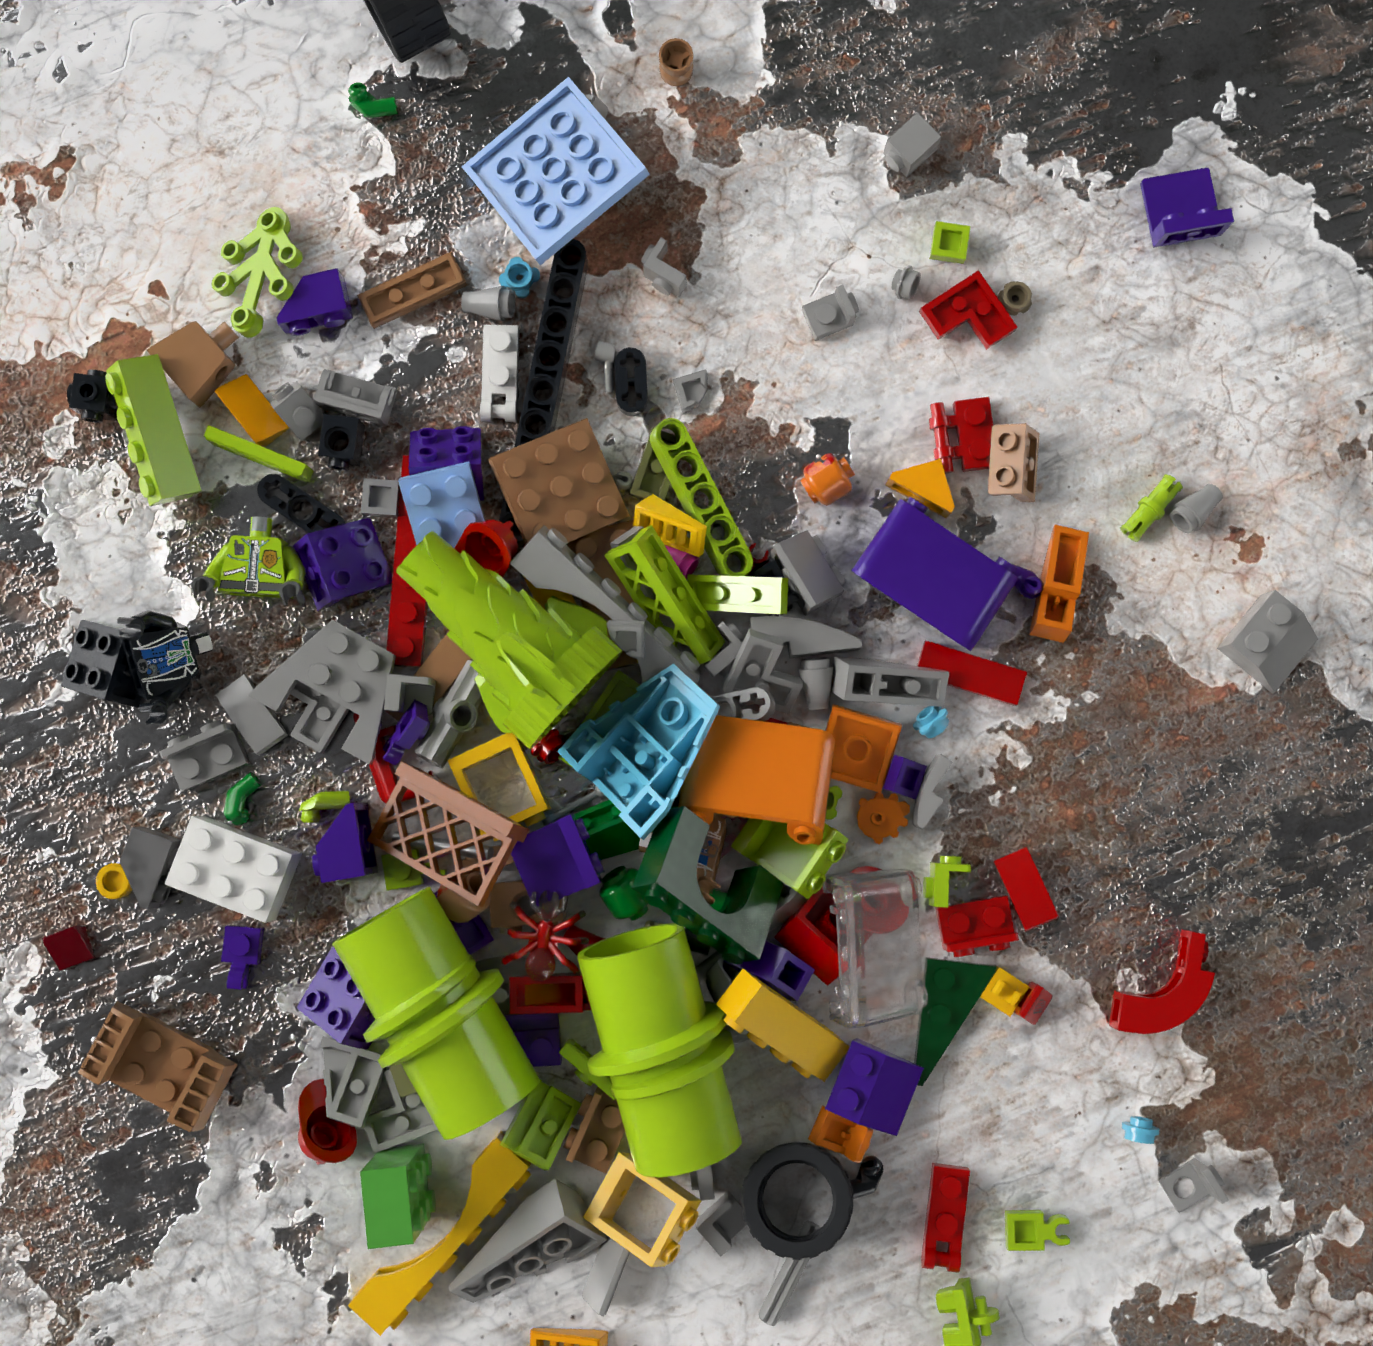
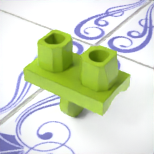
M970 1277L959 1278L955 1286L939 1289L936 1293L939 1313L956 1312L958 1323L944 1324L942 1328L944 1346H981V1335H992L991 1323L1000 1319L999 1310L995 1307H987L985 1296L975 1297L974 1303Z

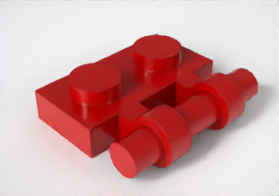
M981 397L954 401L952 404L954 415L950 416L945 415L943 402L931 404L932 417L929 418L930 430L934 431L935 436L934 460L941 459L945 474L954 472L952 462L954 459H961L962 472L989 469L993 426L990 398ZM956 428L959 446H950L948 429Z

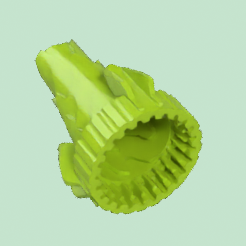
M434 531L425 535L423 540L409 553L396 570V573L426 600L430 610L449 630L447 636L473 660L469 665L478 673L474 681L487 711L497 728L503 733H513L529 749L540 742L571 711L622 653V650L608 637L607 621L602 616L555 596H551L547 600L544 609L524 589H521L518 593L498 573L484 569L465 550L460 554Z

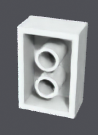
M191 816L165 885L267 923L277 919L302 853L209 817Z

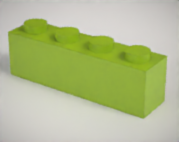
M154 354L117 360L106 370V385L108 391L112 395L114 394L118 406L117 420L120 427L126 431L129 441L128 454L131 461L136 463L140 475L139 488L142 495L147 498L151 507L187 499L202 491L159 355Z

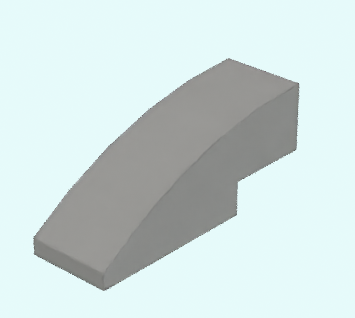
M779 616L750 617L749 620L750 629L781 638L783 645L788 646L789 659L859 651L862 648V641L819 622Z

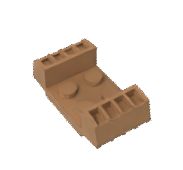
M117 1001L108 1014L78 1073L97 1085L107 1081L113 1082L168 1111L170 1115L167 1122L188 1132H194L204 1129L237 1063L217 1053L212 1047L163 1021Z

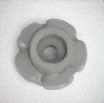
M910 265L903 270H897L891 288L896 291L895 294L898 299H902V297L912 299L920 283L921 273L914 271Z

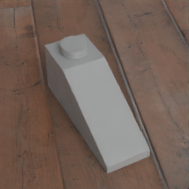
M834 657L831 692L843 700L944 707L949 678L948 671L865 658Z

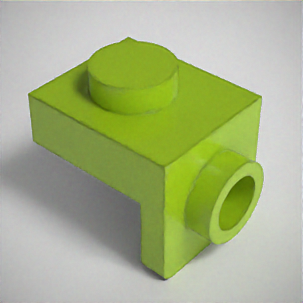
M940 856V862H930V877H924L923 896L929 899L930 906L948 908L949 871L971 872L970 864L961 863L962 857Z

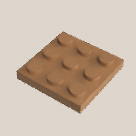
M587 418L488 459L525 545L543 525L549 530L551 528L558 530L569 543L629 517Z

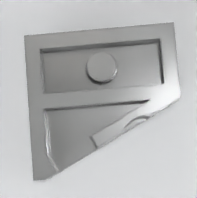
M323 1036L321 1048L324 1053L325 1070H323V1076L327 1097L325 1098L326 1115L329 1119L364 1129L387 1067L381 1068L377 1061L381 1056L380 1054L362 1048L342 1045L334 1039Z

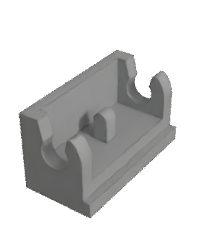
M324 369L313 401L321 409L387 426L397 389Z

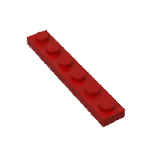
M403 455L401 477L410 476L409 456ZM400 489L386 650L396 655L394 666L420 668L424 657L428 604L421 595L396 573L398 566L402 564L404 559L417 546Z

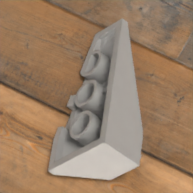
M554 1179L542 1185L539 1190L528 1196L450 1283V1292L474 1303L514 1286L515 1278L531 1273L538 1276L547 1272L546 1265L562 1258H565L566 1262L570 1263L581 1258L607 1241V1236L583 1218L588 1207L578 1192L559 1180Z

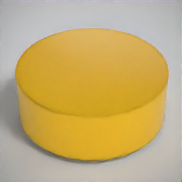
M120 863L105 865L96 876L97 890L108 899L123 898L132 891Z

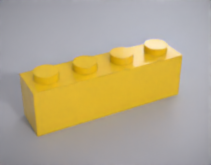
M744 968L716 1003L726 1014V1017L723 1019L726 1024L740 1034L744 1029L749 1031L746 1036L762 1049H765L767 1045L771 1046L769 1051L783 1063L787 1064L789 1060H792L791 1066L807 1079L813 1074L825 1082L849 1050L850 1046L832 1030Z

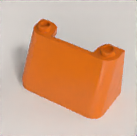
M716 715L681 786L678 807L686 806L709 825L713 821L714 813L787 823V834L795 842L803 845H820L825 826L835 739L830 733L821 729Z

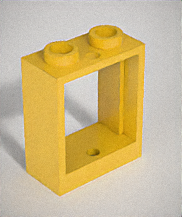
M513 733L503 734L447 760L461 792L478 800L465 771L512 750L536 805L508 818L517 823L525 822L526 827L546 819L544 812L550 810L551 807L521 741ZM480 829L481 835L486 834V832ZM493 838L494 842L499 841L497 838Z
M619 1152L583 1218L651 1268L665 1267L677 1257L680 1251L678 1243L684 1232L690 1230L695 1224L699 1215L696 1210L701 1200L668 1177H646L636 1172L631 1153ZM636 1176L676 1203L652 1249L612 1221Z

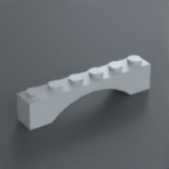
M543 525L511 560L510 564L536 588L553 589L575 595L595 605L612 620L645 621V659H637L643 683L672 664H675L693 682L697 683L699 681L701 670L698 668L700 664L697 659L689 652L684 651L682 653L672 644L674 642L672 636L662 627L655 628L647 621L646 618L648 616L638 604L634 602L629 604L619 595L621 593L620 588L609 578L603 580L593 570L595 568L593 563L582 553L576 555L566 545L568 543L567 539L555 528L549 530Z

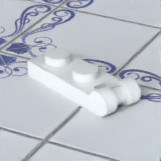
M483 325L481 422H492L493 418L505 419V422H517L520 334L518 325ZM494 397H506L505 405L493 404Z

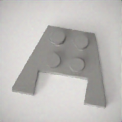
M331 620L251 690L248 696L272 710L280 712L297 681H300L359 715V719L341 749L372 765L376 754L375 748L378 734L380 735L382 726L381 720L385 703L387 675L393 674L396 655L340 623Z

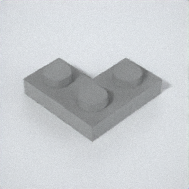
M749 629L723 684V694L748 688H761L774 697L776 703L775 710L789 714L803 684L799 677L773 670L784 647L783 640ZM755 697L756 702L754 704L765 705V701Z
M297 681L290 694L308 705L290 736L323 754L349 709Z
M390 1068L386 1069L384 1074L395 1105L370 1114L364 1127L373 1154L438 1130L417 1092L405 1097L399 1096Z

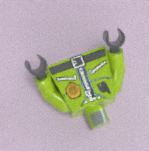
M251 517L250 536H231L229 543L223 545L204 574L191 582L193 598H197L200 592L206 591V600L209 602L215 599L214 588L218 586V591L228 596L281 598L284 606L288 605L289 599H294V596H296L298 603L303 604L305 597L302 589L306 570L297 552L289 546L288 542L281 538L271 537V518Z

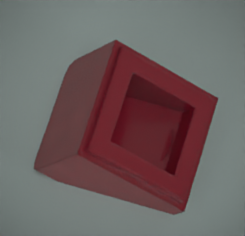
M84 924L76 925L42 938L44 946L60 971L96 958Z

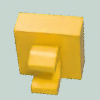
M996 966V973L980 997L1011 1017L1029 989V986L999 966Z

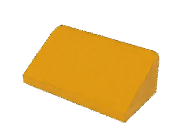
M247 374L218 387L214 391L257 445L266 447L289 429L288 425L276 413L270 402Z

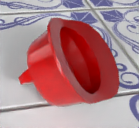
M494 519L485 520L481 523H470L465 528L454 549L460 554L465 550L484 569L494 571L503 578L518 550L517 539L511 531L513 523L511 521L502 523Z
M323 1078L314 1080L304 1087L299 1096L298 1103L300 1123L298 1143L301 1151L308 1158L316 1161L317 1165H324L326 1162L339 1163L345 1161L354 1153L357 1146V1134L354 1126L327 1117L325 1102L327 1092Z

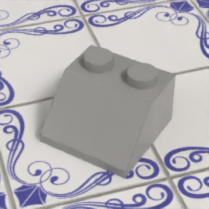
M808 530L775 544L769 556L770 559L772 558L776 561L784 578H788V585L798 595L799 599L796 602L805 616L841 596L844 592L842 585L845 584L839 569L835 565L830 567L823 555L827 554V551L817 535L812 537Z
M1273 590L1259 596L1217 649L1268 691L1275 693L1316 643L1318 638L1305 614L1278 591Z

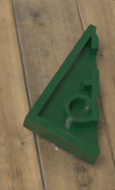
M930 957L925 958L914 1063L924 1067L918 1086H923L996 973V966Z

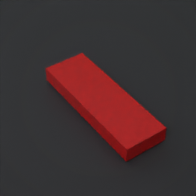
M926 640L923 643L917 663L918 667L948 671V686L1012 706L1018 705L1027 675L1026 671Z

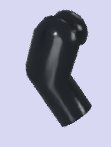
M866 1156L861 1162L856 1179L850 1180L854 1194L853 1199L872 1194L876 1191L884 1170L882 1162L876 1156Z

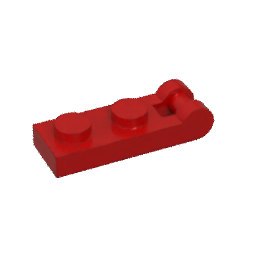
M932 1163L921 1255L922 1268L934 1269L935 1266L946 1267L948 1272H960L961 1247L970 1169L968 1167ZM936 1241L948 1242L947 1252L936 1251Z

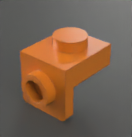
M822 1105L808 1140L815 1145L843 1154L852 1162L859 1164L864 1153L869 1148L873 1129L832 1113Z

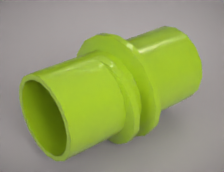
M430 886L379 913L332 943L375 1018V1021L363 1034L365 1040L369 1043L387 1039L390 1045L377 1061L381 1068L398 1064L402 1065L444 1140L454 1139L486 1124L521 1101L540 1083L539 1076L493 998V994L504 982L502 974L498 968L484 971L477 970L475 960L465 949Z
M675 923L642 927L603 939L579 952L577 959L602 1050L589 1058L587 1066L590 1074L599 1077L610 1076L612 1085L610 1088L612 1096L617 1100L636 1172L646 1177L677 1176L703 1169L734 1153L742 1144V1139L722 1065L735 1051L734 1041L731 1032L723 1029L726 1026V1023L723 1021L726 1017L725 1013L716 1003L704 1001L685 928Z

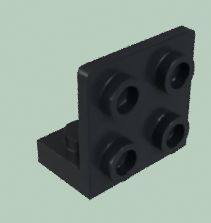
M81 620L78 630L74 635V644L68 663L64 668L61 686L136 708L139 707L142 697L136 693L122 640L119 639V630L110 626Z

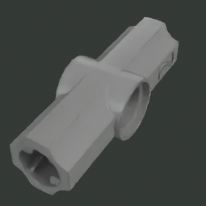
M471 660L466 661L448 695L438 699L433 708L434 719L426 735L415 750L417 756L442 769L463 732L471 730L476 725L478 719L477 708L482 701V697L474 681L478 673L469 665L472 662ZM457 708L458 714L456 718L453 720L454 710Z

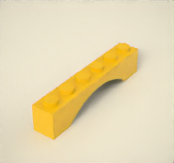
M502 1131L497 1134L474 1161L467 1202L459 1220L451 1231L434 1247L418 1257L397 1265L379 1267L349 1303L348 1306L380 1336L389 1326L395 1330L409 1313L405 1307L413 1298L418 1302L423 1299L434 1285L429 1280L439 1270L444 1274L458 1258L454 1252L462 1243L469 1246L483 1230L479 1226L482 1220L487 1215L493 1219L507 1203L503 1198L512 1187L518 1191L531 1176V1173L527 1170L531 1163L516 1155L512 1150L500 1145L505 1136Z

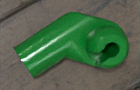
M360 82L353 83L349 87V102L363 116L377 118L398 114L395 97L376 99L366 91V86Z
M248 773L231 787L226 794L223 814L227 821H232L236 826L243 825L249 819L248 810L244 808L246 798L262 786L261 781L254 773Z

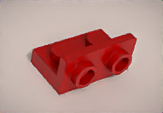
M1007 895L950 904L948 908L935 907L943 950L953 952L954 957L975 954L974 948L988 946L989 951L1011 948L1010 942L1019 940L1018 933L1014 931Z

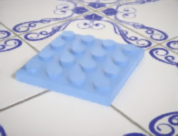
M569 77L462 166L539 265H542L650 175L643 163Z

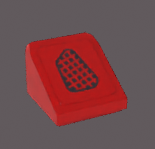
M1029 982V989L1014 1013L1035 1025L1052 1000L1053 995L1040 985Z

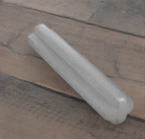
M806 1221L798 1236L812 1234L821 1227L814 1222ZM810 1257L802 1258V1260L786 1258L759 1311V1318L764 1323L771 1326L777 1324Z

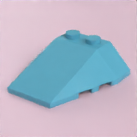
M675 664L670 665L636 688L637 693L622 703L617 700L608 706L610 711L595 721L589 719L581 724L557 751L576 772L596 785L621 811L619 816L643 840L670 811L721 707Z

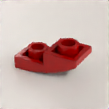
M1027 847L994 861V865L1010 896V900L1025 932L1059 918Z

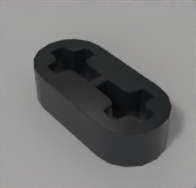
M628 347L618 352L615 357L616 400L618 408L623 414L637 416L645 411L648 403L646 360L640 350ZM628 357H634V362L640 363V366H635L634 378H628L627 368L621 367V364L627 363ZM628 386H635L636 397H642V400L636 401V407H629L628 401H622V398H627L629 395Z

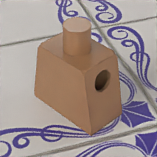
M194 321L147 349V352L150 355H159L163 370L189 400L200 408L234 369L235 363L224 350L239 337L225 321L210 334L197 321Z

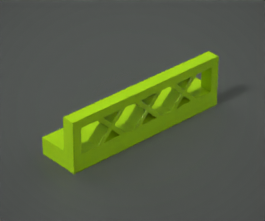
M652 525L641 529L630 542L613 548L604 555L633 601L646 612L648 616L646 618L647 621L655 628L662 627L672 636L674 640L672 644L675 647L678 646V642L689 646L699 664L709 662L714 658L725 643V640ZM630 553L637 564V569L633 570L626 567L620 556ZM641 584L653 589L656 594L655 600L643 594L640 589ZM660 613L671 617L675 624L674 629L663 625L659 619Z

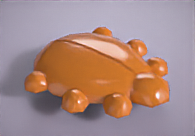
M879 792L875 793V797L869 801L865 798L860 799V808L857 814L858 826L864 835L872 838L876 844L880 845L883 842V838L889 835L893 838L898 837L899 832L897 828L908 825V820L904 816L910 813V805L905 801L898 802V795L895 793L890 794L888 799L884 798L883 793Z

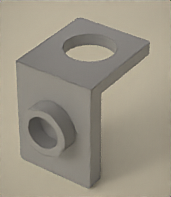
M1195 1158L1159 1180L1163 1190L1179 1213L1209 1194L1222 1204L1229 1200L1221 1188L1224 1182L1212 1165L1205 1166ZM1181 1177L1190 1178L1194 1185L1192 1194L1186 1198L1178 1197L1174 1192V1183Z

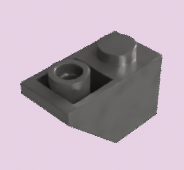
M132 827L119 862L140 907L146 910L159 908L160 904H164L169 896L171 887L165 885V881L182 840L146 827Z

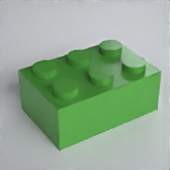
M424 1143L390 1147L377 1152L360 1171L368 1249L414 1244L427 1222L430 1221L431 1213L436 1211L434 1190H429L427 1176L432 1175V1160L430 1153H425Z

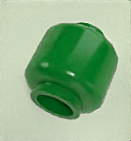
M624 865L616 867L602 878L599 896L613 917L619 920L629 918L631 921H635L645 915L649 908L644 897L632 889L638 870L626 868Z

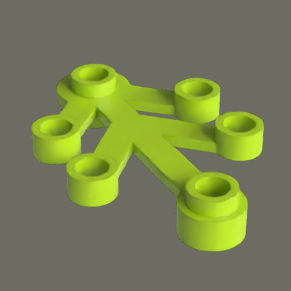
M279 207L266 209L259 216L256 228L238 243L234 240L224 243L221 248V256L232 265L242 262L247 252L258 244L259 246L255 254L229 275L225 272H220L212 279V288L221 296L226 297L231 295L236 287L250 276L242 306L237 307L231 314L232 327L246 338L256 336L263 328L264 320L256 311L265 275L270 281L269 292L278 300L285 301L289 299L294 291L293 284L283 276L271 255L274 244L276 243L280 249L278 252L279 261L288 268H296L303 259L302 252L293 245L288 237L291 229L288 215Z

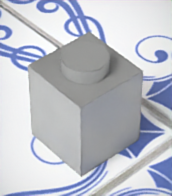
M917 112L887 139L883 152L885 160L894 171H901L907 178L937 150L941 136Z

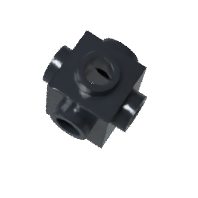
M88 370L87 374L74 373L73 382L69 384L67 389V401L69 408L80 414L81 419L92 423H103V420L118 421V406L114 394L112 395L108 391L106 385L107 372Z

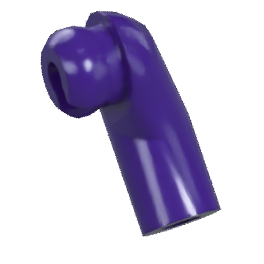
M1012 564L1017 568L1013 574L1019 578L1014 586L1021 596L1028 599L1040 596L1043 589V583L1033 571Z

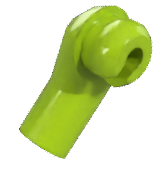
M349 791L319 792L305 800L299 808V811H302V822H319L321 819L320 810L343 809L346 804L350 803Z

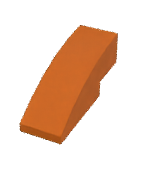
M1054 525L1040 577L1043 589L1040 596L1035 600L1029 635L1064 643L1072 632L1076 600L1081 593L1089 532Z

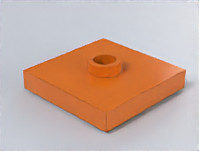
M833 704L825 729L835 739L831 779L881 793L902 724Z

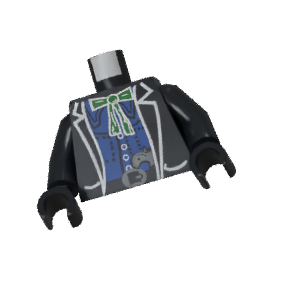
M150 610L134 615L131 618L119 617L117 623L126 625V628L118 629L120 633L119 639L122 640L136 693L146 700L151 699L150 703L141 704L139 711L141 713L150 712V718L145 722L147 725L161 724L167 718V709L191 683V678L199 674L196 656L213 650L211 638L206 631L190 635L187 626L176 622L172 616Z

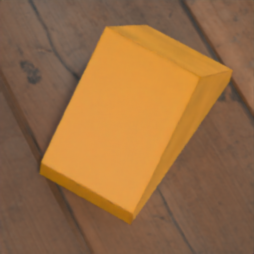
M941 459L892 472L885 486L907 498L911 496L929 510L944 518H947L955 507Z

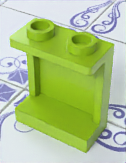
M749 818L731 847L757 865L764 867L780 881L809 900L812 894L817 893L822 888L826 879L825 874L831 865L842 858L849 839L825 823L821 844L803 845L795 842L787 834V823Z

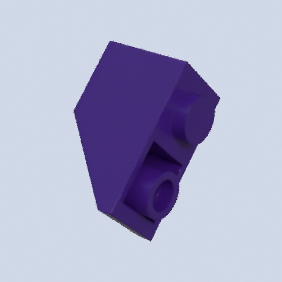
M338 268L305 275L301 278L292 296L287 300L276 317L278 325L286 334L290 333L293 336L309 333L311 328L323 325L327 328L343 325L345 320L353 319L345 279Z
M768 941L765 942L759 960L747 961L739 965L723 961L739 973L744 968L789 1001L799 1000L815 969L786 949Z

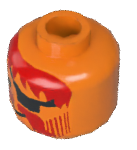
M827 453L804 468V478L800 481L814 504L820 501L821 504L828 506L851 492L852 483L849 478L855 474L845 457L838 460L832 453Z

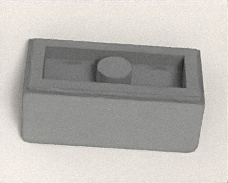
M607 1236L608 1240L600 1245L582 1292L583 1299L598 1315L603 1317L604 1314H607L630 1254L628 1250L609 1236Z

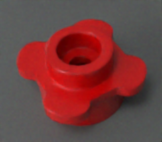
M557 729L550 730L532 748L531 754L538 756L537 760L539 762L544 761L546 764H552L559 759L560 754L557 751L565 743V737L558 735L559 731Z

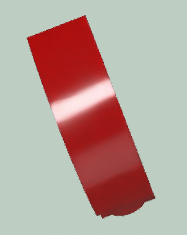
M1181 929L1175 970L1171 979L1161 989L1149 994H1134L1114 990L1109 1026L1118 1031L1153 1034L1179 1026L1193 1016L1206 1000L1215 976L1214 972L1201 969L1202 962H1206L1209 952L1208 942L1205 941L1206 934Z

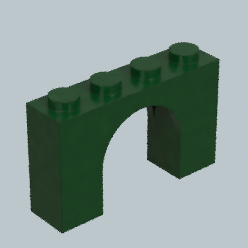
M686 806L671 809L653 830L632 889L642 895L646 903L668 914L672 922L687 928L695 934L698 941L713 947L721 953L725 961L739 965L743 962L759 960L784 883L761 865L735 870L724 904L719 912L716 911L704 899L697 881V863L710 825Z

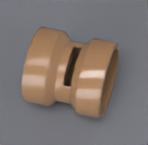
M669 39L662 44L659 50V72L665 83L671 86H681L686 84L693 75V50L689 43L683 39Z

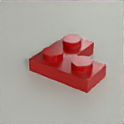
M979 270L919 310V313L938 340L965 322H968L986 350L1015 332L1018 328Z

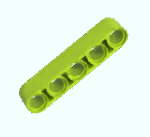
M664 419L652 430L650 444L686 514L707 526L704 549L719 575H747L753 567L752 554L684 424L678 419ZM662 429H670L674 432L676 436V443L674 445H668L663 442L660 436ZM679 460L689 462L692 467L691 477H684L678 472L677 463ZM695 492H703L708 497L709 502L706 509H701L694 503ZM712 523H718L724 528L725 535L722 541L712 537L710 533ZM729 554H734L740 559L741 568L738 572H733L728 568L726 562Z

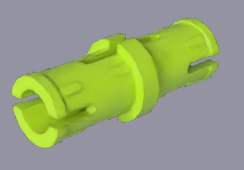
M1165 474L1149 496L1142 497L1138 502V509L1120 527L1122 533L1125 535L1127 532H1130L1127 537L1132 541L1138 542L1151 524L1164 516V509L1177 493L1183 489L1180 482H1177L1175 485L1172 484L1176 479L1171 475Z

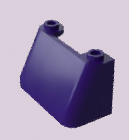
M911 496L907 502L900 498L851 571L967 650L972 651L1019 579L1013 574L1017 568L1000 556L996 562L926 516L924 513L928 508Z

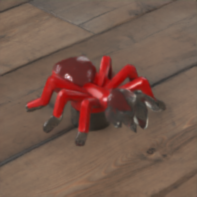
M545 890L539 898V906L536 905V892L533 891L531 907L536 910L541 919L537 923L525 914L515 901H512L510 907L523 922L534 930L533 932H520L506 927L499 929L501 934L509 935L512 938L529 939L528 945L502 958V965L518 960L530 952L525 961V969L527 975L534 981L542 982L552 976L556 967L554 955L564 966L568 967L574 974H577L579 968L558 949V943L571 946L578 944L587 945L589 939L586 937L568 938L557 936L556 932L573 926L578 920L586 916V912L581 910L570 919L554 925L552 920L556 919L560 913L566 911L568 896H564L562 907L558 909L560 901L556 891L553 892V896L549 901L547 890Z

